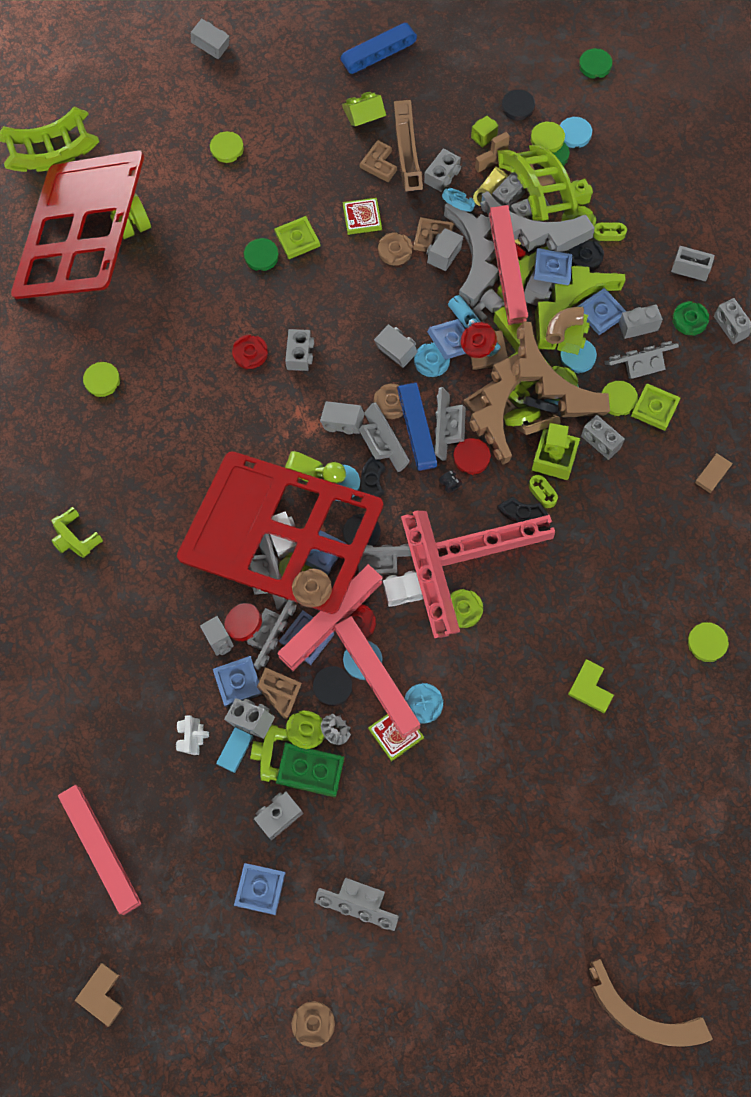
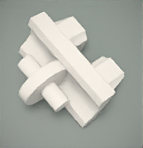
M191 715L185 716V720L177 722V730L179 733H184V740L176 742V750L191 755H199V745H203V738H208L209 732L203 731V724H200V719L193 718Z

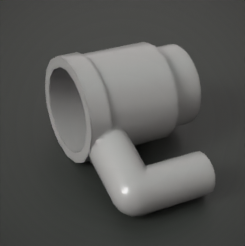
M490 289L473 308V312L483 322L487 316L481 310L486 307L489 311L495 313L502 306L505 307L504 300L493 289Z

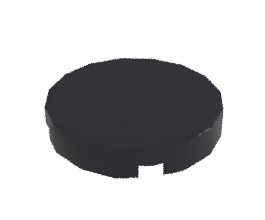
M512 90L504 95L502 99V111L510 119L524 120L526 117H530L535 110V100L527 91Z
M587 240L569 250V254H572V266L589 267L590 271H594L603 262V248L594 240L593 242Z
M531 396L524 397V404L553 413L559 412V405Z
M365 514L353 515L346 521L343 528V536L347 545L352 544ZM378 522L367 545L374 547L380 540L381 529Z
M328 666L316 674L313 681V691L316 698L325 705L338 706L344 703L351 695L352 680L344 669L337 666Z

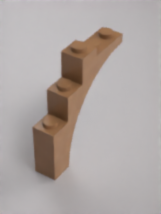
M523 322L517 329V339H520L518 356L521 358L514 363L512 368L516 382L537 381L535 391L538 394V399H560L558 405L561 417L604 416L610 412L608 393H596L581 389L559 376L549 366L539 351L533 335L531 322Z
M518 354L494 364L491 376L495 384L483 389L480 397L482 405L486 408L473 413L469 422L473 432L476 431L478 436L485 434L487 443L491 444L494 448L496 459L500 460L502 464L508 463L512 456L503 430V413L508 397L520 383L516 382L515 376L512 373L514 363L521 358Z

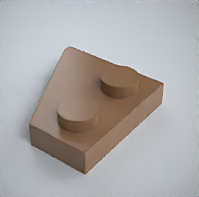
M265 667L257 688L280 715L287 720L302 683Z

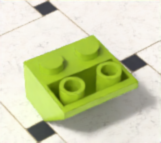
M375 92L363 93L361 98L352 97L346 99V103L342 104L352 126H358L386 116L381 95H377Z

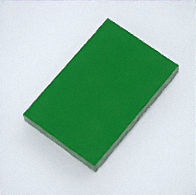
M285 743L276 784L336 797L344 756L315 749L299 748L293 744Z

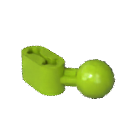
M295 451L290 453L285 468L316 478H324V480L338 485L346 477V470L342 464L330 462L323 467L321 462Z

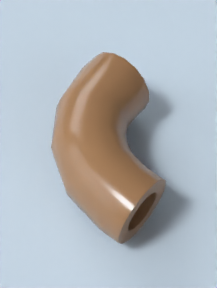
M584 307L566 308L555 314L548 324L546 341L552 344L561 343L565 339L567 328L583 325Z

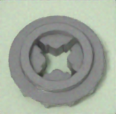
M331 714L326 716L321 722V731L324 737L336 745H341L348 741V738L351 736L349 732L351 727L346 725L347 720L343 721L340 715L335 716Z

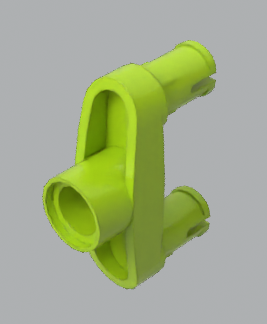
M71 507L62 515L56 516L51 520L58 533L51 541L60 553L70 548L77 555L84 558L90 553V550L102 543L103 540L97 532H94L83 542L74 536L67 528V525L78 518L79 514Z
M277 725L270 726L264 743L253 741L250 759L260 761L261 781L277 780L279 769L272 768V765H270L274 741L290 742L286 735V729L278 728Z

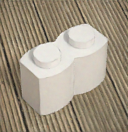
M408 571L404 576L398 577L397 575H391L386 577V580H383L388 607L423 599L416 571Z

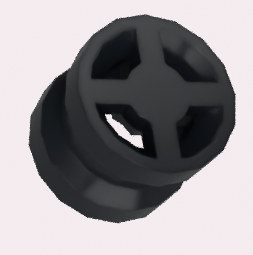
M454 470L446 472L439 478L440 484L445 486L446 493H452L462 485V481L457 479Z

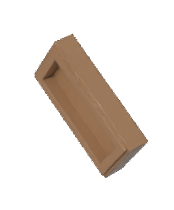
M716 453L695 483L711 493L733 463Z

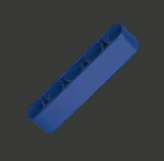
M402 23L347 50L341 55L340 60L350 74L356 73L412 45L417 39V34L408 23Z
M416 382L398 386V394L417 470L422 471L436 468L437 460L418 385Z

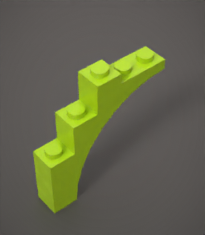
M547 246L544 247V248H543V247L539 248V249L549 250ZM536 252L529 256H524L521 260L518 259L523 289H525L533 273ZM500 285L498 287L497 295L503 299L502 288ZM502 306L494 314V323L502 331L514 350L518 352L520 339H517V329L522 323L508 325L506 310Z
M572 266L569 286L555 284L552 291V302L543 301L537 304L535 320L538 349H555L557 344L546 341L547 327L555 314L566 308H572L584 298L594 295L604 288L607 291L621 290L625 283V274L590 273L589 267Z

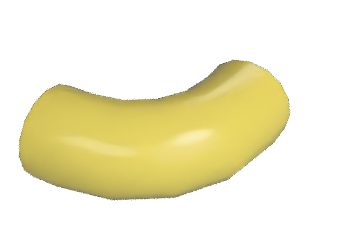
M495 167L480 188L474 193V202L481 206L482 194L488 191L492 195L508 175L500 168Z

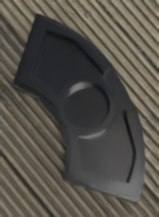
M373 455L367 460L362 469L361 490L364 493L380 498L384 494L380 486V478L386 467L378 459H375Z
M514 496L497 506L498 510L505 517L516 523L548 515L540 502L533 505L519 502Z

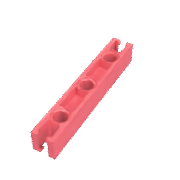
M509 206L491 207L489 220L508 325L523 323L527 321L528 312Z
M417 510L413 512V515L401 516L434 638H443L449 636V634L459 633V625L427 511Z
M547 515L437 542L438 552H446L445 556L440 557L441 564L446 566L551 540L555 535L554 527L547 531H538L540 527H549L550 523H552L551 517ZM530 530L533 532V534L527 535L524 533V531ZM493 539L496 541V544H489L487 540ZM457 548L460 552L454 554L450 550Z
M368 564L351 581L339 611L335 614L320 611L277 653L279 659L294 671L335 631V625L346 620L383 583L382 576Z
M352 616L335 625V632L402 738L404 739L420 729L421 724Z
M74 785L59 794L58 797L119 914L125 915L140 906L142 902L81 787Z

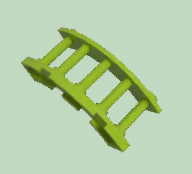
M73 107L61 119L34 129H14L3 126L0 130V142L7 144L10 156L4 162L5 168L21 172H27V169H36L37 172L48 171L54 164L76 161L75 158L82 153L86 155L99 143L97 136L86 132L82 122L89 115L88 112ZM77 126L80 136L71 142L68 132ZM62 135L66 146L54 151L50 139ZM44 141L48 153L35 154L32 144ZM14 144H24L28 154L17 153Z
M529 145L530 151L521 153L511 150H498L499 168L506 169L511 173L515 172L523 188L528 189L530 194L528 200L534 221L549 220L548 213L563 210L565 215L578 214V203L575 199L568 174L562 163L551 151L539 145ZM530 164H539L544 169L534 170ZM551 175L556 184L542 186L537 177ZM560 191L563 203L547 206L544 193Z

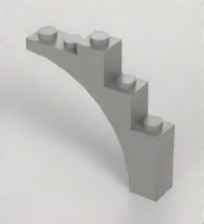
M488 191L482 194L480 205L482 210L487 212L488 215L491 207L502 206ZM510 212L514 239H519L521 245L525 246L528 252L546 243L550 251L563 253L593 238L595 227L586 214L561 222H540L529 220Z
M447 203L444 216L452 221L463 233L472 255L471 271L466 282L459 290V295L473 309L479 303L482 296L496 283L499 275L497 267L490 264L496 257L494 243L488 240L492 236L489 217H485L482 214L475 218L473 214Z

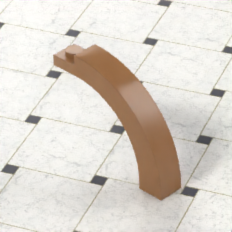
M411 100L394 101L396 138L403 186L405 191L423 190L422 171L419 168L415 146Z
M601 959L590 963L591 968L589 972L594 982L598 981L599 983L591 987L597 1000L609 1016L630 1033L644 1040L667 1046H693L713 1040L704 1019L701 1017L678 1024H664L652 1021L638 1014L615 991Z

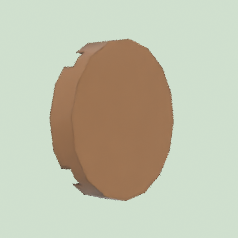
M395 232L386 234L381 238L378 245L380 259L389 265L404 264L412 255L411 240L404 234L400 235Z
M398 384L383 385L374 395L373 401L377 403L385 418L396 419L403 416L398 394V386L400 385Z
M312 568L305 572H300L295 577L292 591L295 599L301 605L310 608L318 607L324 604L330 597L332 585L326 573Z
M316 1001L306 1002L301 1005L294 1013L291 1023L295 1038L302 1045L311 1048L322 1046L328 1042L335 1028L334 1015L330 1008Z

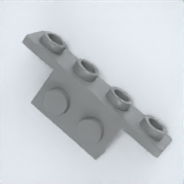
M667 341L661 343L660 347L655 348L652 345L644 347V351L637 352V350L626 352V356L620 357V354L609 357L610 360L604 362L605 365L626 362L628 377L632 379L666 370L662 352L678 348L679 346L677 343Z
M440 387L437 395L438 409L436 411L437 427L435 428L436 444L434 445V452L442 461H445L447 459V444L464 441L466 408L463 405L449 407L450 394L443 387Z
M372 403L364 412L370 424L362 425L359 431L375 459L390 458L397 472H401L410 460L377 403Z
M265 534L260 543L262 555L254 556L249 570L279 580L282 578V575L279 573L278 560L274 555L273 541L270 539L269 534ZM253 588L254 594L267 593L259 589ZM273 595L276 609H282L286 605L287 599Z
M403 544L400 547H393L392 545L373 547L367 545L358 565L359 573L369 564L380 575H397V557L412 556L409 544Z
M288 600L281 615L266 608L263 611L261 628L247 641L249 645L261 650L254 663L257 670L260 671L261 667H265L268 663L270 650H274L277 646L278 635L280 632H284L288 623L286 620L296 610L297 605H295L294 601Z
M345 878L339 894L319 888L317 891L315 903L324 908L339 911L344 915L359 918L363 922L376 924L383 929L394 931L399 918L398 915L379 909L384 897V891Z

